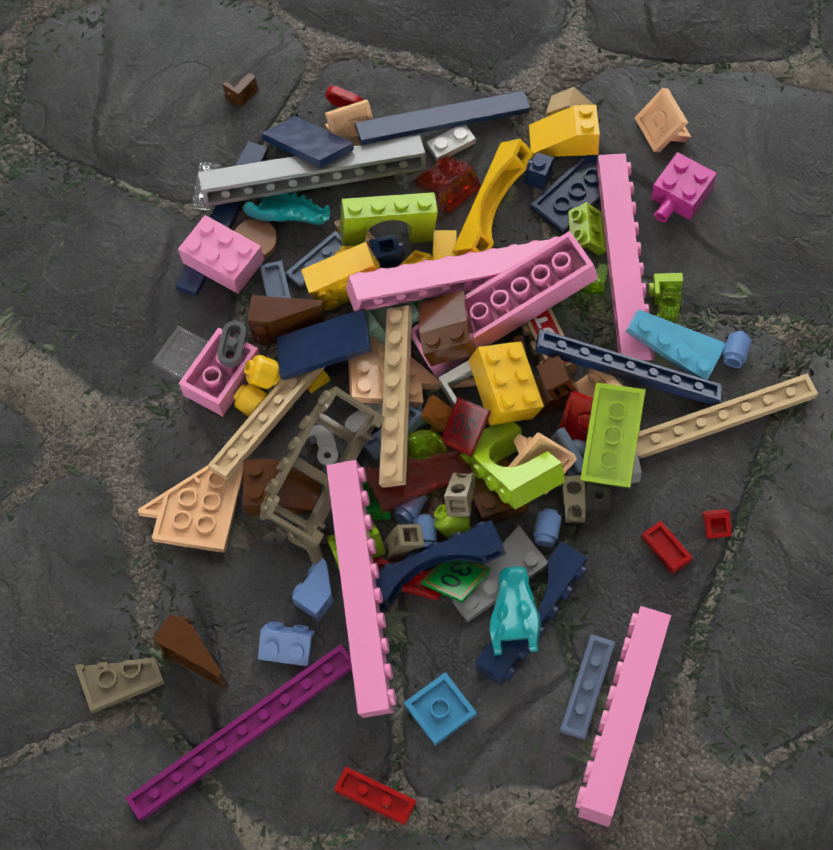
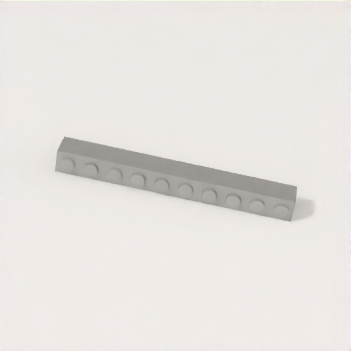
M419 135L354 146L353 151L321 168L297 156L202 171L199 172L204 205L207 207L426 170V157Z

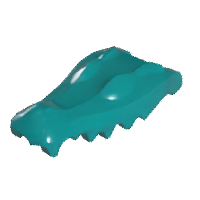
M296 192L293 194L284 193L257 198L262 201L258 207L252 202H247L243 206V211L247 215L263 221L283 222L293 220L321 226L330 217L328 205L320 208L318 205H313L311 199L307 200L304 194L299 198Z
M522 566L504 568L499 575V590L490 621V636L494 656L503 654L502 641L524 639L529 641L530 652H539L538 641L541 620L529 587L528 572Z

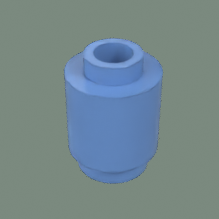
M736 331L729 334L723 352V362L727 366L740 368L746 362L752 339L747 333Z
M546 508L537 513L533 534L537 545L554 547L555 542L558 541L562 517L556 510Z
M419 515L412 521V524L421 525L424 546L421 549H415L416 552L420 553L427 550L430 544L437 542V529L434 527L435 519L431 515Z

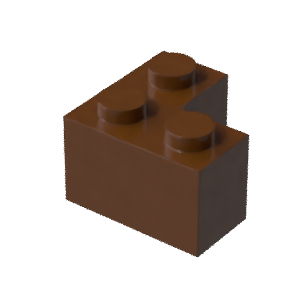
M559 356L547 358L542 364L536 366L541 377H534L544 405L537 414L539 418L566 405L572 390L581 393L572 372Z

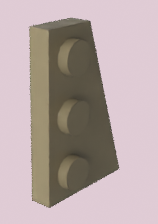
M155 658L125 660L124 662L109 664L102 662L97 665H75L92 714L165 684Z

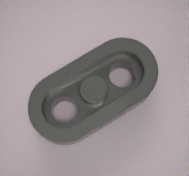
M230 321L222 330L217 355L220 363L225 367H235L243 358L247 331L245 325L240 321ZM234 334H239L236 338L232 337ZM229 355H235L231 359L227 358Z

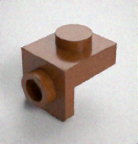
M435 395L429 396L421 418L431 424L429 431L432 433L444 432L453 408Z

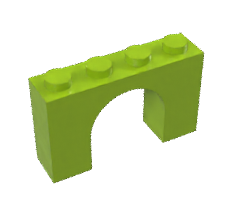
M435 193L342 199L340 218L342 246H357L366 242L367 231L372 226L390 220L407 223L410 244L433 242L438 213Z
M510 422L492 425L484 429L473 456L471 457L461 452L459 457L465 467H470L478 479L484 480L491 491L494 490L498 493L504 503H508L516 510L564 483L565 477L562 463L548 451L519 466L503 467L496 465L503 458L518 451L513 440L518 434L522 435L521 428L516 423Z

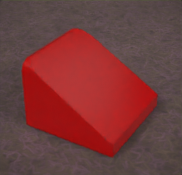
M727 509L702 512L707 539L732 536L730 512Z

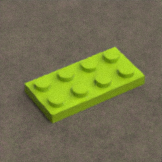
M596 382L581 481L631 488L646 389Z

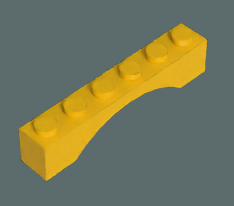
M521 139L500 143L452 250L455 255L461 256L469 252H483L492 248L494 244L492 224L496 210L508 189L526 171L527 164L534 153Z

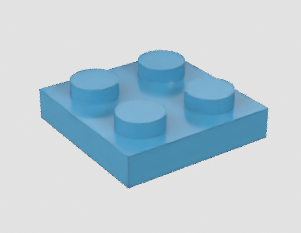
M446 672L404 702V706L434 746L477 716V712Z

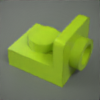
M682 273L654 274L653 282L648 284L649 297H653V305L659 304L660 293L667 295L681 293Z

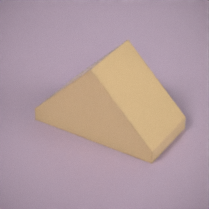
M575 87L551 96L546 116H551L572 106L594 104Z

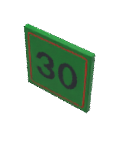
M469 561L442 563L436 565L421 581V585L463 603L491 572V568Z

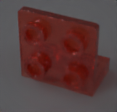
M449 156L440 158L437 164L429 170L422 172L420 177L415 180L417 186L436 194L443 211L447 213L451 212L481 188L472 165Z

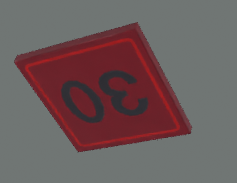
M458 397L439 442L472 457L491 411Z

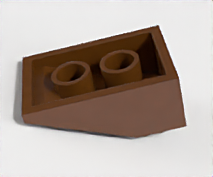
M464 290L418 302L419 333L422 350L430 366L472 356L476 346Z
M251 296L248 324L253 341L258 344H277L276 337L326 321L322 300Z
M505 457L496 465L508 467L510 463ZM462 462L455 464L458 473H473V470L470 467H465ZM476 477V490L471 504L479 522L492 520L494 525L528 512V503L515 510L508 503H504L498 493L494 490L491 491L484 480Z
M244 460L243 507L247 516H260V508L267 494L265 488L272 478H276L279 472L276 468L280 460ZM312 465L313 467H315V468H317L318 470H320V466H314V465ZM292 466L277 494L280 497L278 505L293 514H311L320 498V483ZM276 511L273 512L275 515H281Z
M170 613L153 639L161 653L227 691L229 685L196 633L197 630L192 626V621L183 615L176 617Z

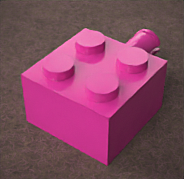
M677 152L653 185L651 199L661 204L654 213L655 218L665 223L674 211L691 220L713 190L717 173Z

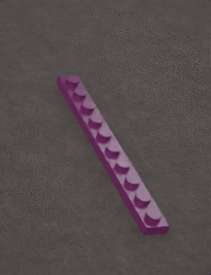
M342 644L338 645L127 796L125 799L140 821L146 819L352 670L351 656Z

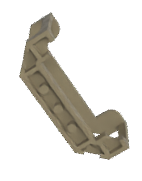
M336 386L328 391L325 390L319 397L318 404L310 415H306L299 425L301 431L298 437H293L288 445L290 451L287 457H283L276 468L279 471L276 478H272L265 488L267 494L261 505L259 518L262 520L269 519L302 538V543L310 548L318 546L324 536L320 531L324 529L325 524L323 523L332 507L328 475L297 456L315 423H318L347 442V446L338 463L356 460L365 442L371 439L374 427L380 428L385 417ZM335 396L342 398L369 415L356 432L349 430L323 414L331 405ZM292 466L324 486V490L308 520H304L278 505L280 497L277 494ZM276 511L303 528L304 532L276 516L273 512Z

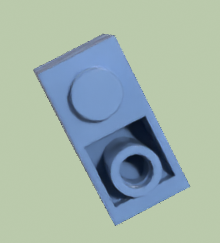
M323 558L318 564L314 563L311 566L306 580L303 584L299 583L292 593L294 605L318 622L334 602L327 562Z

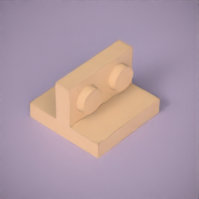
M662 88L635 117L654 152L660 153L670 141L686 143L691 137L685 127L688 121L667 88Z
M360 101L326 112L327 124H325L327 131L353 142L354 146L361 145L355 129V122L373 119L369 101Z
M539 432L533 438L529 437L528 439L518 434L513 442L519 455L508 467L522 465L548 451L562 463L565 474L577 458L574 453Z

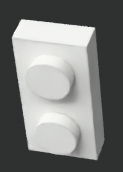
M462 125L427 141L426 147L438 163L474 145L476 138L466 125Z

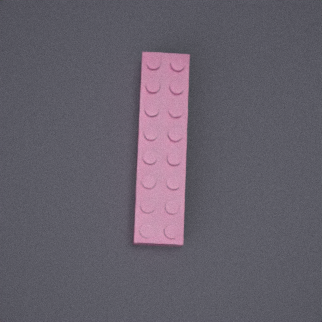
M570 231L465 295L476 349L491 345L598 279L593 263ZM419 324L412 327L411 338L436 378L471 357L468 356L430 366L423 355Z
M640 606L639 613H633L627 633V636L631 638H625L620 660H624V662L618 661L613 679V684H617V686L611 685L605 708L610 710L603 711L598 729L602 736L596 735L590 757L595 758L594 762L588 761L583 779L587 786L580 787L575 808L580 809L578 815L580 818L607 827L610 826L671 618L669 614Z

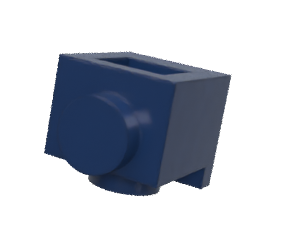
M537 152L527 164V175L524 184L545 190L553 174L554 158Z
M396 234L369 240V247L377 258L380 267L401 263V256H405L402 242L398 243Z

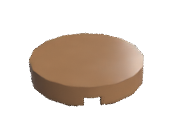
M251 219L244 221L235 229V232L261 246L264 259L271 256L277 248L276 231L269 222Z

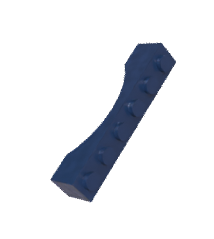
M492 520L479 522L472 527L473 529L464 533L462 531L451 535L449 540L442 543H432L427 547V550L420 553H410L404 557V560L396 564L388 563L384 565L379 571V578L376 579L377 588L381 589L383 603H379L380 611L392 606L402 587L416 575L430 567L454 561L485 564L505 555L504 546Z
M562 541L547 561V589L543 601L537 609L541 620L539 639L545 632L546 627L544 625L547 620L555 618L560 610L558 605L561 600L569 598L574 590V587H572L576 579L581 580L588 569L586 567L587 557ZM528 639L502 641L503 654L495 656L492 641H490L476 660V670L502 686L505 680L509 682L517 671L515 666L519 660L524 661L530 653Z

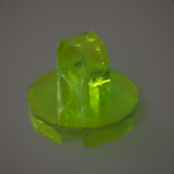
M419 430L408 435L406 471H409L411 475L426 476L437 471L436 467L441 462H445L447 450L443 439L437 433L430 430Z

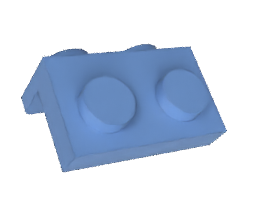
M281 622L265 624L260 631L258 660L308 666L310 664L312 639L315 631L309 630V627L305 625L285 627Z

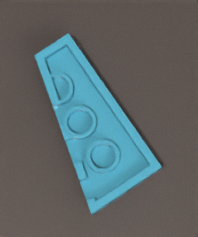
M642 310L635 312L625 332L689 375L706 380L709 379L726 346V343Z

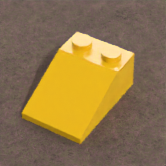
M596 105L572 106L530 124V148L534 152L531 158L537 152L550 157L599 155L600 133Z

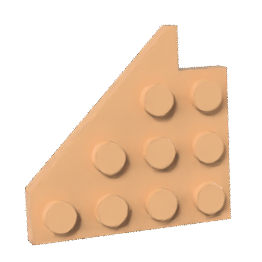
M370 336L372 352L348 359L350 396L362 403L382 405L385 345L376 336L373 338ZM411 357L409 405L421 408L423 404L422 389L439 390L440 385L439 380Z
M244 463L229 481L212 472L207 465L139 508V516L157 519L152 540L159 543L225 553L244 479Z

